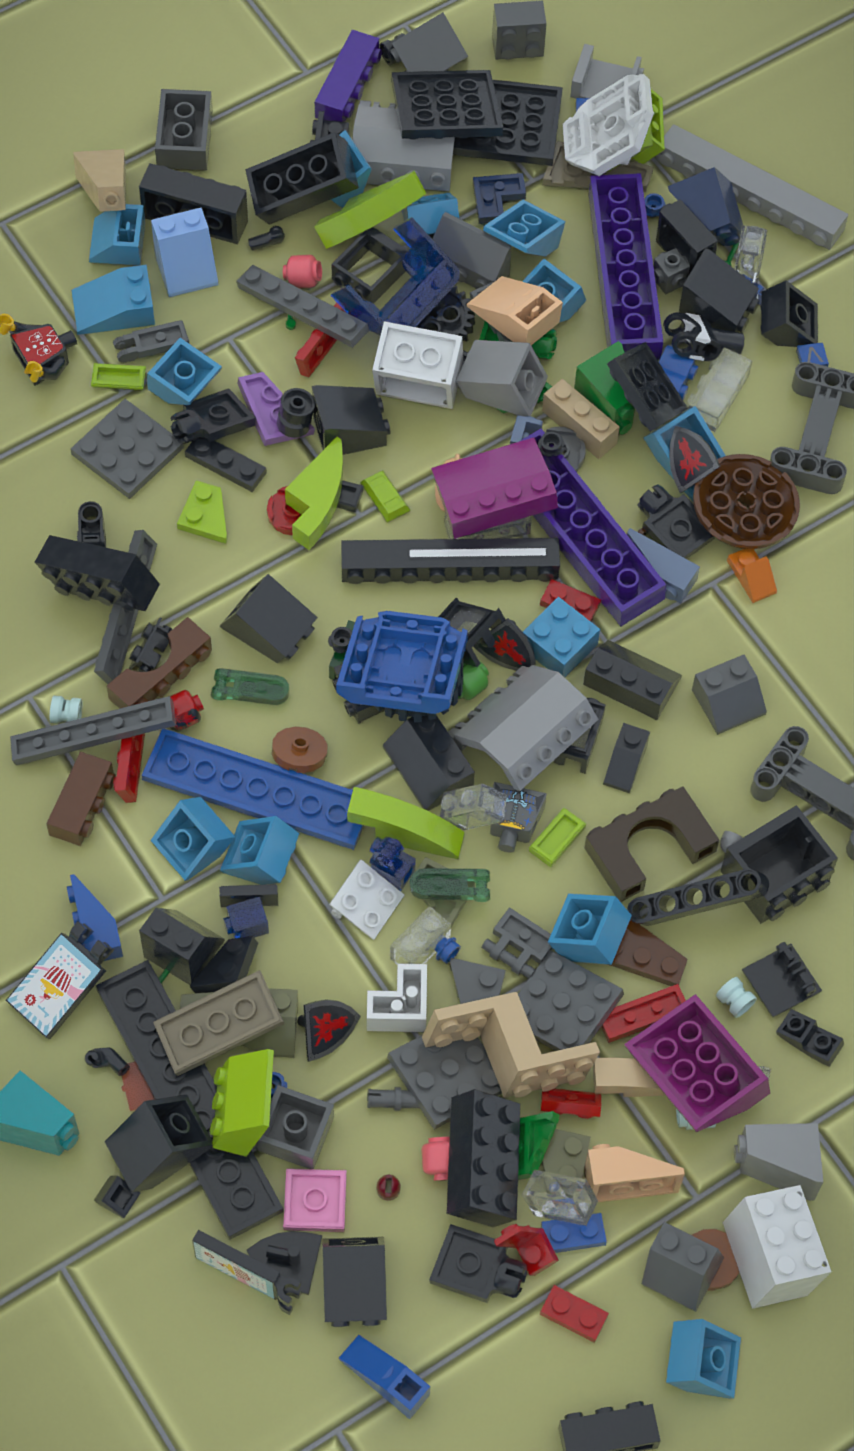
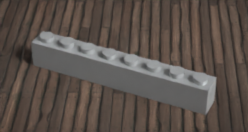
M674 124L665 134V150L656 155V160L664 166L670 167L688 178L715 167L731 181L738 203L746 206L753 212L769 218L772 222L790 229L795 234L802 235L813 241L816 245L823 246L829 250L845 230L848 214Z

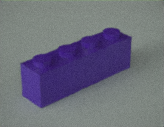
M351 30L314 102L315 118L318 119L319 111H324V120L345 122L347 118H351L356 99H361L364 84L366 81H370L373 66L375 63L378 64L381 59L382 49H379L380 38Z

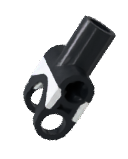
M675 312L669 314L664 320L663 326L666 333L673 337L671 343L673 350L682 357L712 361L720 353L739 356L743 351L745 339L743 333L712 328L709 320L704 316ZM672 321H682L681 325L678 328H669V324ZM682 340L688 347L680 349L677 347V344Z

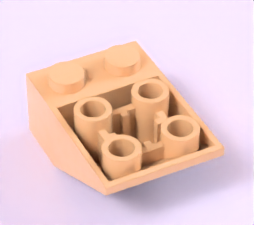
M503 276L467 303L469 309L512 342L530 343V345L534 344L559 323L563 305L561 300L543 287Z

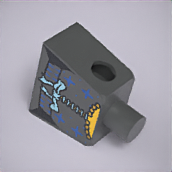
M494 782L490 834L500 837L498 848L501 851L511 853L515 851L517 841L523 843L530 842L545 809L547 793L525 788L519 791L514 789L512 785Z

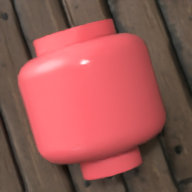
M293 255L288 259L287 265L283 266V278L299 289L314 288L318 281L322 279L321 262L317 261L313 255Z
M450 1136L428 1138V1143L424 1144L421 1148L423 1172L428 1175H434V1181L448 1180Z

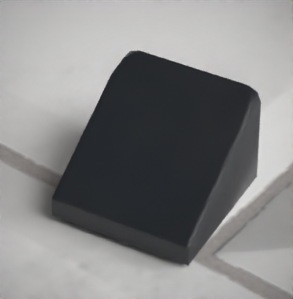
M110 1176L94 1201L119 1217L125 1218L141 1193L139 1191L131 1192L126 1181L119 1176Z

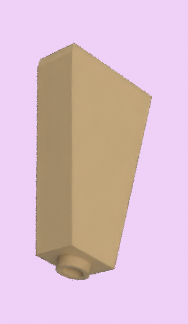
M124 149L73 152L76 179L98 210H126Z

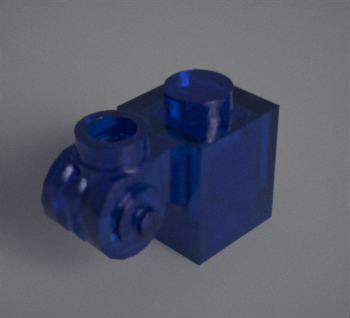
M377 837L369 850L373 854L369 864H371L372 869L399 891H402L415 872L416 858L403 852L404 847L400 841L390 837H385L384 839Z

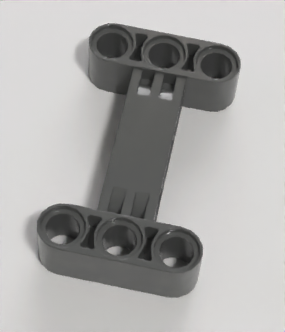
M802 362L795 368L792 389L796 394L812 398L813 401L799 450L788 447H777L774 449L770 457L771 465L781 473L786 472L796 486L826 494H837L843 488L847 469L842 462L826 458L825 454L838 406L854 409V373L811 362Z
M789 727L756 770L750 788L751 794L756 800L766 802L771 800L782 786L852 830L846 846V852L854 860V788L804 758L803 755L809 741V735L802 727ZM795 741L798 742L800 745L794 746L791 745L789 742ZM780 761L784 763L785 766H778L774 762ZM759 782H766V783H768L770 786H769V787L761 786V785L759 784Z

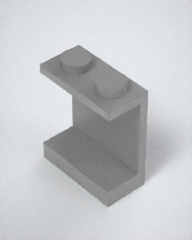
M584 44L572 79L570 97L591 98L627 75L644 74V68H640L642 57L637 56L634 67L628 68L593 59L594 46Z

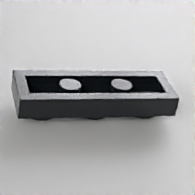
M200 437L192 441L185 450L186 458L251 492L255 490L267 473L265 466L215 440L209 442L206 438Z

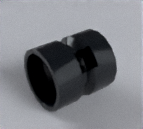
M292 388L284 392L281 397L277 418V427L282 434L298 438L308 433L315 408V400L310 392L300 388Z

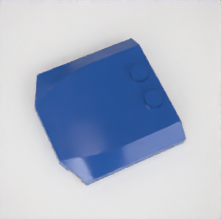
M394 611L378 612V617L363 620V616H358L336 684L337 694L350 703L431 714L442 712L450 708L468 640V631L462 629V632L450 626V621L442 617Z

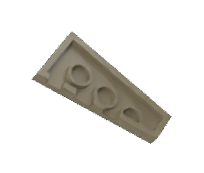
M557 141L553 166L547 167L542 185L589 188L590 176H595V174L571 165L565 159L564 142ZM629 161L628 165L621 164L602 175L641 173L643 192H646L654 167Z

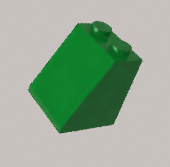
M617 341L577 366L574 389L619 426V434L623 435L632 428L635 408L626 400L624 390L612 378L610 368L607 365L608 362L624 353L622 344Z

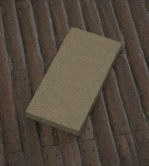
M260 970L153 1022L174 1073L177 1076L285 1024Z

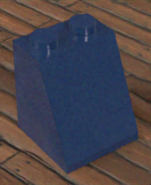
M715 167L668 186L669 192L677 200L681 199L721 245L732 246L739 243L740 239L747 237L731 181Z

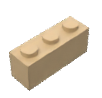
M561 379L544 393L542 412L560 427H566L576 432V436L581 442L583 440L586 449L596 458L600 459L617 444L619 426L564 379Z

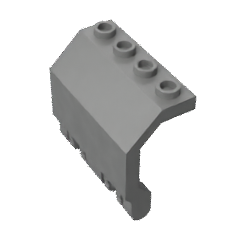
M360 100L352 140L372 169L366 184L382 185L415 171L424 189L450 191L455 137L442 139H402L395 103H390L388 108H382L380 102H374L373 107H371V101Z
M535 665L530 667L521 666L513 673V676L506 680L507 688L498 687L494 690V693H491L468 714L470 720L468 723L459 722L455 725V728L448 731L461 751L467 746L485 751L501 766L513 788L519 791L599 720L587 698L557 671Z

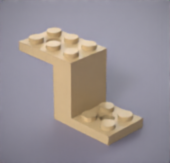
M517 992L436 1009L422 1035L425 1047L434 1045L436 1047H444L452 1043V1041L461 1039L471 1041L480 1036L504 1098L510 1096L520 1098L528 1095L531 1091L540 1089L542 1091H550L558 1085L569 1083V1085L579 1084L585 1080L600 1054L596 1042L541 1054Z

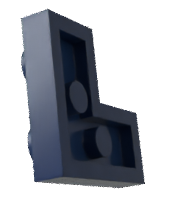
M523 173L473 177V189L479 224L489 223L504 213L502 201L526 200Z

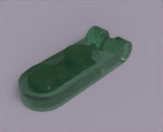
M219 668L215 670L214 680L216 683L212 687L210 695L213 699L221 701L231 699L279 705L284 703L289 697V684L285 678L278 675ZM229 682H234L233 687L226 686V684Z
M418 869L410 877V891L415 897L424 900H474L477 902H487L490 900V889L487 888V883L490 882V871L487 869ZM468 881H474L476 887H468Z

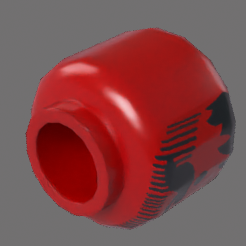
M182 690L170 696L174 701L176 726L172 727L181 731L201 721L200 711L204 710L198 694L192 696L188 690Z

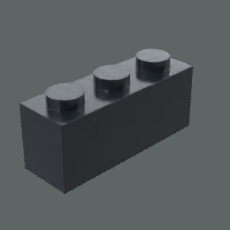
M643 1401L629 1403L626 1405V1409L615 1411L613 1407L600 1408L595 1410L593 1415L583 1416L582 1412L571 1413L564 1416L565 1420H560L558 1427L563 1451H646L657 1449L661 1442L653 1404L644 1405Z

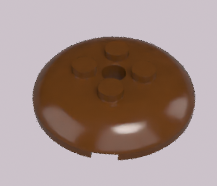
M732 454L717 459L720 468L695 484L693 504L701 524L716 539L736 548L761 549L778 543L791 532L799 516L800 499L795 484L786 472L781 473L771 465V461L759 456Z

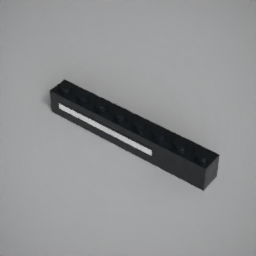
M559 538L341 540L342 582H349L351 584L362 582L385 584L398 581L405 583H415L417 581H431L433 583L458 581L466 583L477 580H484L486 582H496L498 580H512L514 582L540 580L548 582L551 579L556 580L559 578Z

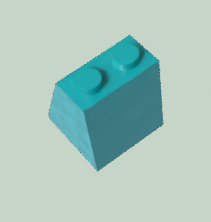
M20 1070L0 1091V1141L58 1156L64 1150L69 1151L76 1144L80 1133L74 1113Z

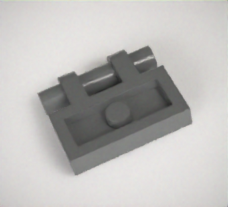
M509 907L493 929V934L499 937L500 940L496 944L487 938L481 947L490 953L489 957L495 961L501 960L511 967L512 972L518 976L522 974L529 979L536 969L527 963L530 959L539 964L543 961L548 952L552 950L551 945L548 943L551 934ZM509 944L522 952L518 958L506 951Z

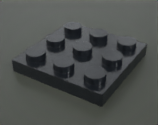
M646 341L607 363L612 378L620 384L624 390L626 400L634 406L639 414V420L650 432L688 409Z

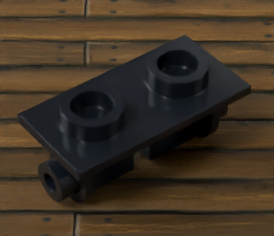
M161 617L154 624L149 622L141 634L144 641L141 646L137 644L130 654L129 659L132 660V663L128 669L132 670L137 666L140 668L139 672L155 670L161 655L153 651V649L155 648L163 653L169 643L168 633L172 631V628L167 625H159L162 620Z

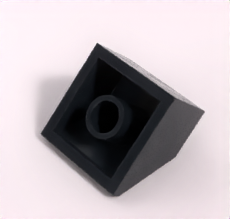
M787 280L761 292V335L777 346L797 347L799 345L818 343V304Z

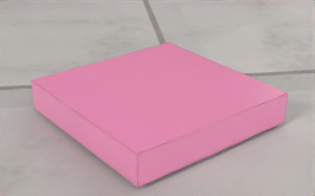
M286 1169L283 1229L288 1231L344 1232L347 1171Z

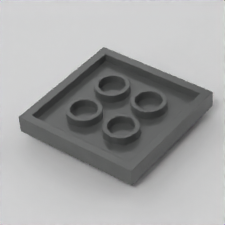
M124 399L70 450L71 455L130 499L184 448V444L178 443V439H175L172 433L127 399Z
M551 950L518 993L536 1041L554 1051L589 1044L624 995L622 988Z
M422 1036L388 1053L387 1058L408 1091L416 1099L418 1106L434 1130L450 1122L451 1097L473 1089L495 1096L502 1094L485 1047L478 1037L471 1041H464L463 1039L452 1041V1043L444 1047H436V1045L425 1047Z

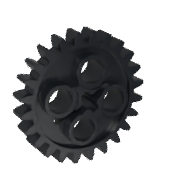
M435 281L433 287H429L428 283L424 282L423 289L415 285L414 293L406 290V299L399 297V305L393 306L394 313L391 314L392 323L462 336V341L466 342L469 340L468 334L473 333V325L476 323L475 312L467 307V303L471 299H466L465 291L458 293V286H454L450 290L448 282L442 287H439L438 281Z

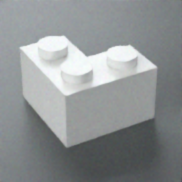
M398 964L397 991H367V1031H425L427 964Z

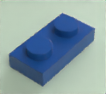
M601 1213L541 1222V1228L544 1229L555 1253L606 1246L607 1240Z

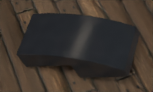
M793 1009L789 1011L776 1031L777 1035L786 1042L828 1067L831 1066L844 1046L843 1038L818 1027L816 1020Z

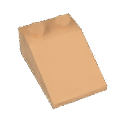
M609 1144L596 1145L588 1150L584 1167L589 1203L679 1193L685 1175L684 1168L619 1146L610 1147Z

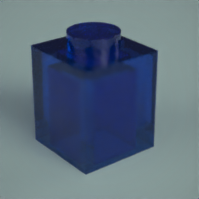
M260 897L226 906L227 917L223 918V922L228 935L233 934L234 938L254 936L255 938L269 934L268 920Z

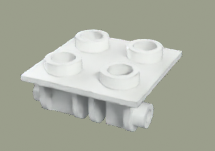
M360 860L329 905L333 908L331 911L333 916L339 919L344 916L374 940L404 897V894L363 860Z

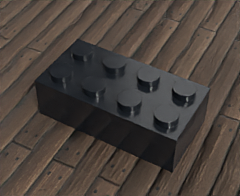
M336 132L245 169L255 215L269 225L359 188L349 144Z
M149 163L139 185L140 202L144 206L145 219L153 220L202 208L210 237L238 245L248 223L247 193L245 189L235 185L231 186L220 183L213 179L198 177L188 172L169 169L163 165Z
M48 536L35 560V564L42 571L41 574L55 585L54 589L58 593L65 596L69 594L77 595L86 601H90V599L98 600L107 606L112 604L119 605L129 611L136 609L146 612L160 585L136 554L57 536Z
M476 1089L451 1097L446 1214L490 1227H496L517 1220L520 1103Z

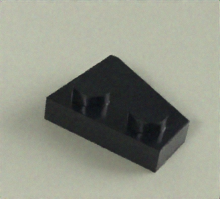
M254 936L228 939L191 983L190 988L195 994L216 992L246 977L258 946Z

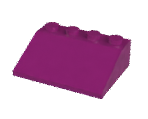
M534 437L431 468L454 539L558 508L556 489Z
M696 994L624 1044L626 1049L695 1132L745 1112L771 1094L768 1077Z

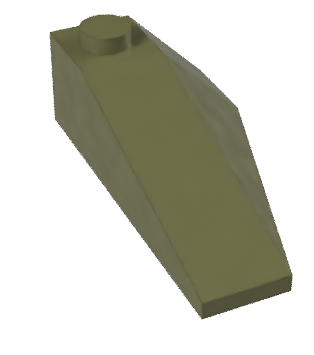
M269 988L285 1024L241 1046L255 1051L271 1049L274 1050L273 1057L294 1058L298 990ZM214 992L181 995L180 1009Z

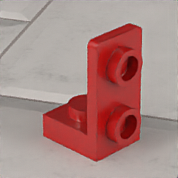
M513 1224L504 1228L501 1231L502 1235L494 1240L497 1247L516 1248L522 1261L527 1265V1271L530 1276L537 1275L559 1261L543 1228Z

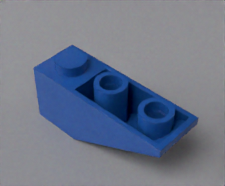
M75 874L70 875L72 885L66 887L70 903L76 902L77 911L72 912L74 925L79 921L81 924L85 923L94 931L82 945L91 951L94 944L100 940L101 942L108 943L114 949L111 955L104 961L123 957L116 920Z
M360 1335L354 1339L338 1358L409 1419L430 1396L431 1386L407 1366Z

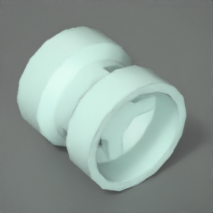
M53 696L50 706V723L60 724L62 721L69 722L81 719L82 699L72 698L71 700H65L62 696Z
M738 977L729 980L716 994L721 1003L730 1005L729 1011L735 1018L747 1012L757 1000L752 992H744L743 983Z

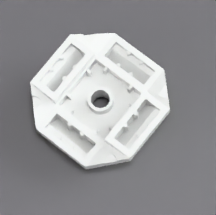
M633 74L623 77L588 99L576 111L573 117H569L563 123L565 159L571 165L600 176L621 164L628 165L631 158L653 146L651 120L654 112L652 108L650 79L644 74Z

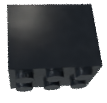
M796 805L727 847L721 873L725 875L744 869H752L763 873L768 878V892L760 898L744 902L760 924L768 919L770 921L778 919L785 912L784 909L793 905L796 907L807 899V895L813 891L818 893L827 888L831 883V876L835 872L834 868L838 857ZM755 876L751 877L748 881V889L750 891L754 890L757 886V878Z

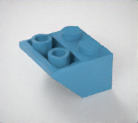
M126 204V210L105 211L94 218L89 263L141 265L146 224L143 205Z

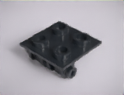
M786 942L777 945V951L742 969L772 1018L822 992V989L793 945H787Z

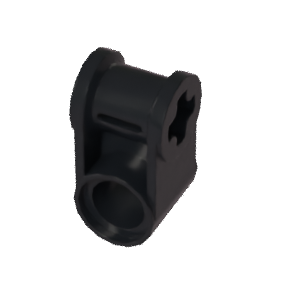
M93 501L85 502L78 510L77 541L106 547L102 507ZM91 516L97 517L94 520H87Z

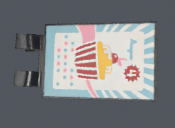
M79 921L72 927L69 936L65 933H60L5 1000L48 1039L53 1037L104 975L106 970L101 964L114 951L108 943L101 942L100 940L94 944L91 951L87 950L82 943L94 931L85 923L81 924Z
M200 1230L197 1231L192 1240L195 1258L275 1300L277 1298L280 1309L288 1315L291 1314L293 1307L291 1306L292 1298L289 1296H294L297 1299L300 1298L302 1291L299 1289L301 1286L300 1281L286 1278L280 1275L279 1271Z

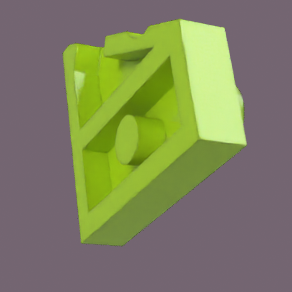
M196 480L177 522V529L226 544L227 532L221 488Z

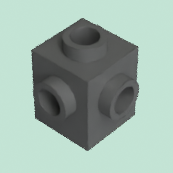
M676 248L668 252H662L654 258L655 282L665 295L683 287L689 274L690 263Z

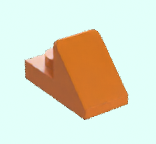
M742 549L728 555L727 562L752 603L777 593L767 556L760 559L754 549Z

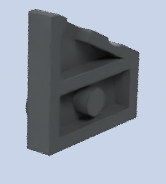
M450 959V969L454 977L455 989L460 1004L500 995L505 970L460 959Z

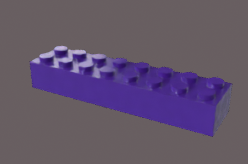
M641 173L590 176L588 196L607 348L619 341L625 353L646 341L656 359L660 360L664 341Z
M539 429L521 441L534 437L538 445L545 432ZM562 453L559 456L546 457L542 454L557 492L558 508L533 515V517L550 538H559V550L596 597L601 599V603L619 626L625 625L665 600L666 583Z

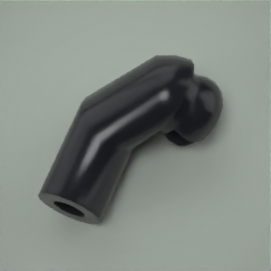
M273 226L267 233L248 238L249 246L253 251L280 244L285 238V233H283V229L280 226Z
M110 1047L95 1048L89 1050L85 1055L87 1065L94 1068L111 1067L118 1076H123L130 1068L129 1064Z

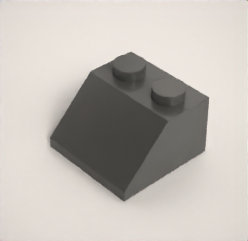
M745 654L695 674L692 691L717 735L766 715L767 710L758 677Z
M664 1222L649 1250L641 1284L696 1312L724 1256L718 1248Z

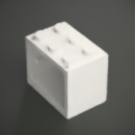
M384 321L372 369L376 395L453 409L458 388L456 379L464 362L462 336Z
M801 1185L744 1197L722 1222L752 1309L808 1296L831 1273Z

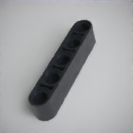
M744 869L637 897L628 904L627 910L632 915L631 920L633 922L651 926L760 898L768 892L769 880L763 873L752 869ZM755 876L757 878V886L754 890L750 891L748 889V881L751 877ZM728 883L730 892L726 897L722 898L720 894L721 887ZM700 890L702 892V900L699 904L695 905L693 897ZM673 897L675 907L672 911L668 912L666 904ZM647 905L648 914L642 919L640 909L642 906Z

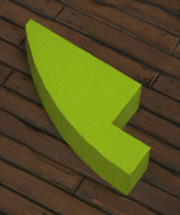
M412 171L350 198L342 210L321 218L314 228L325 248L328 249L393 216L423 197L426 192L415 171Z
M336 437L285 488V503L301 514L292 525L293 539L308 550L315 545L328 527L341 494L343 454L342 441L339 437Z
M358 787L353 788L347 811V822L375 827V842L459 859L465 834L463 830L447 820L411 803Z

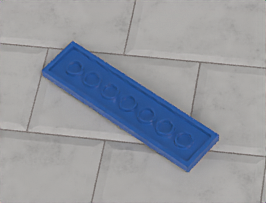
M165 728L161 730L141 775L143 781L195 798L201 797L204 801L255 818L277 816L298 832L352 850L355 849L364 827L361 824L347 822V811L353 792L351 789L297 773L290 769L286 770L281 766Z

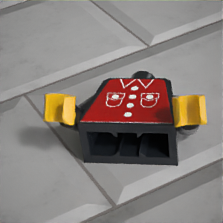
M8 314L0 315V333L2 335H6L8 332L11 333L12 349L23 366L24 373L29 376L33 385L36 386L44 380L58 379L69 363L66 349L77 345L74 333L70 330L58 336L51 324H23L14 321Z

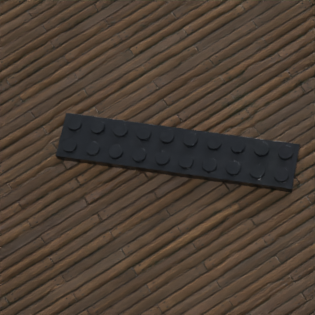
M149 960L95 985L101 1000L154 1099L187 1094L210 1135L211 1123L215 1118L212 1101L217 1092V1085L214 1084V1080L205 1063L179 1076L174 1073L153 1022L176 1010ZM211 1148L189 1163L229 1240L284 1212L278 1197L252 1150L247 1156H242Z

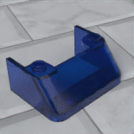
M412 217L393 228L410 247L403 256L402 265L411 278L381 310L372 302L364 301L349 284L331 294V297L346 313L367 323L369 331L380 336L384 321L416 327L455 286L460 277L458 267Z

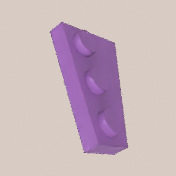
M260 372L238 377L237 384L249 411L256 417V428L264 446L297 439L282 434L277 427V418L283 393L265 373ZM311 425L308 433L302 437L314 435L315 428Z

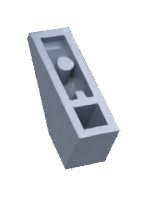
M630 528L627 531V536L666 583L665 598L675 600L681 604L696 583L700 566Z

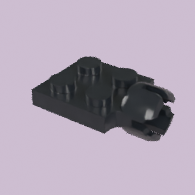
M229 388L196 399L190 405L183 404V411L175 413L170 418L171 421L174 420L170 426L174 438L178 439L177 441L180 444H187L200 437H204L211 442L256 426V417Z
M657 484L651 487L654 490L653 493L648 489L640 497V502L637 504L638 508L648 518L643 523L642 528L656 543L687 559L715 539L703 527L695 512L694 504L684 494L675 498L663 486Z
M450 1224L429 1281L430 1284L488 1303L489 1298L494 1293L517 1298L522 1290L520 1284L525 1283L527 1265L522 1261L510 1258L506 1254L508 1248L497 1247L494 1238Z

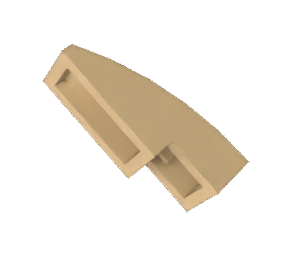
M597 1058L593 1064L595 1094L623 1093V1097L666 1096L634 1058Z

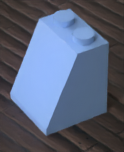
M202 208L151 220L155 258L169 297L218 285L209 228Z

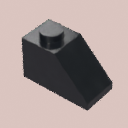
M623 723L603 785L630 794L648 746L650 731Z

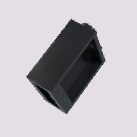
M681 199L672 204L669 203L661 209L656 242L665 252L676 248L682 256L688 259L690 263L689 276L705 248L716 254L718 240Z
M371 227L365 230L331 264L332 280L337 286L344 287L353 293L358 300L365 301L372 306L410 268L411 252L376 228ZM368 251H371L392 265L372 286H369L349 272Z

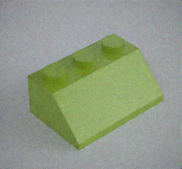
M265 1049L231 1056L222 1067L217 1068L214 1076L217 1092L212 1101L215 1118L210 1127V1135H213L212 1148L247 1156L268 1129L274 1050Z

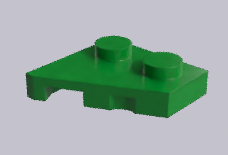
M554 1111L520 1118L518 1180L536 1177L560 1119V1115Z

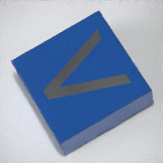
M823 342L797 346L796 352L800 363L811 362L828 367L829 363Z

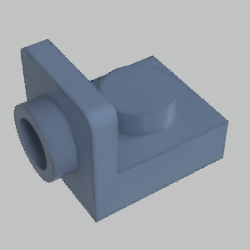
M517 415L510 444L519 442L537 430L542 429L543 421L531 416Z

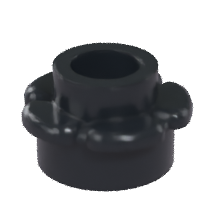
M552 431L545 433L538 442V448L541 449V453L546 457L559 456L563 452V446L565 445L563 438L558 433Z
M346 627L334 629L328 638L329 646L333 647V650L337 653H345L352 631Z

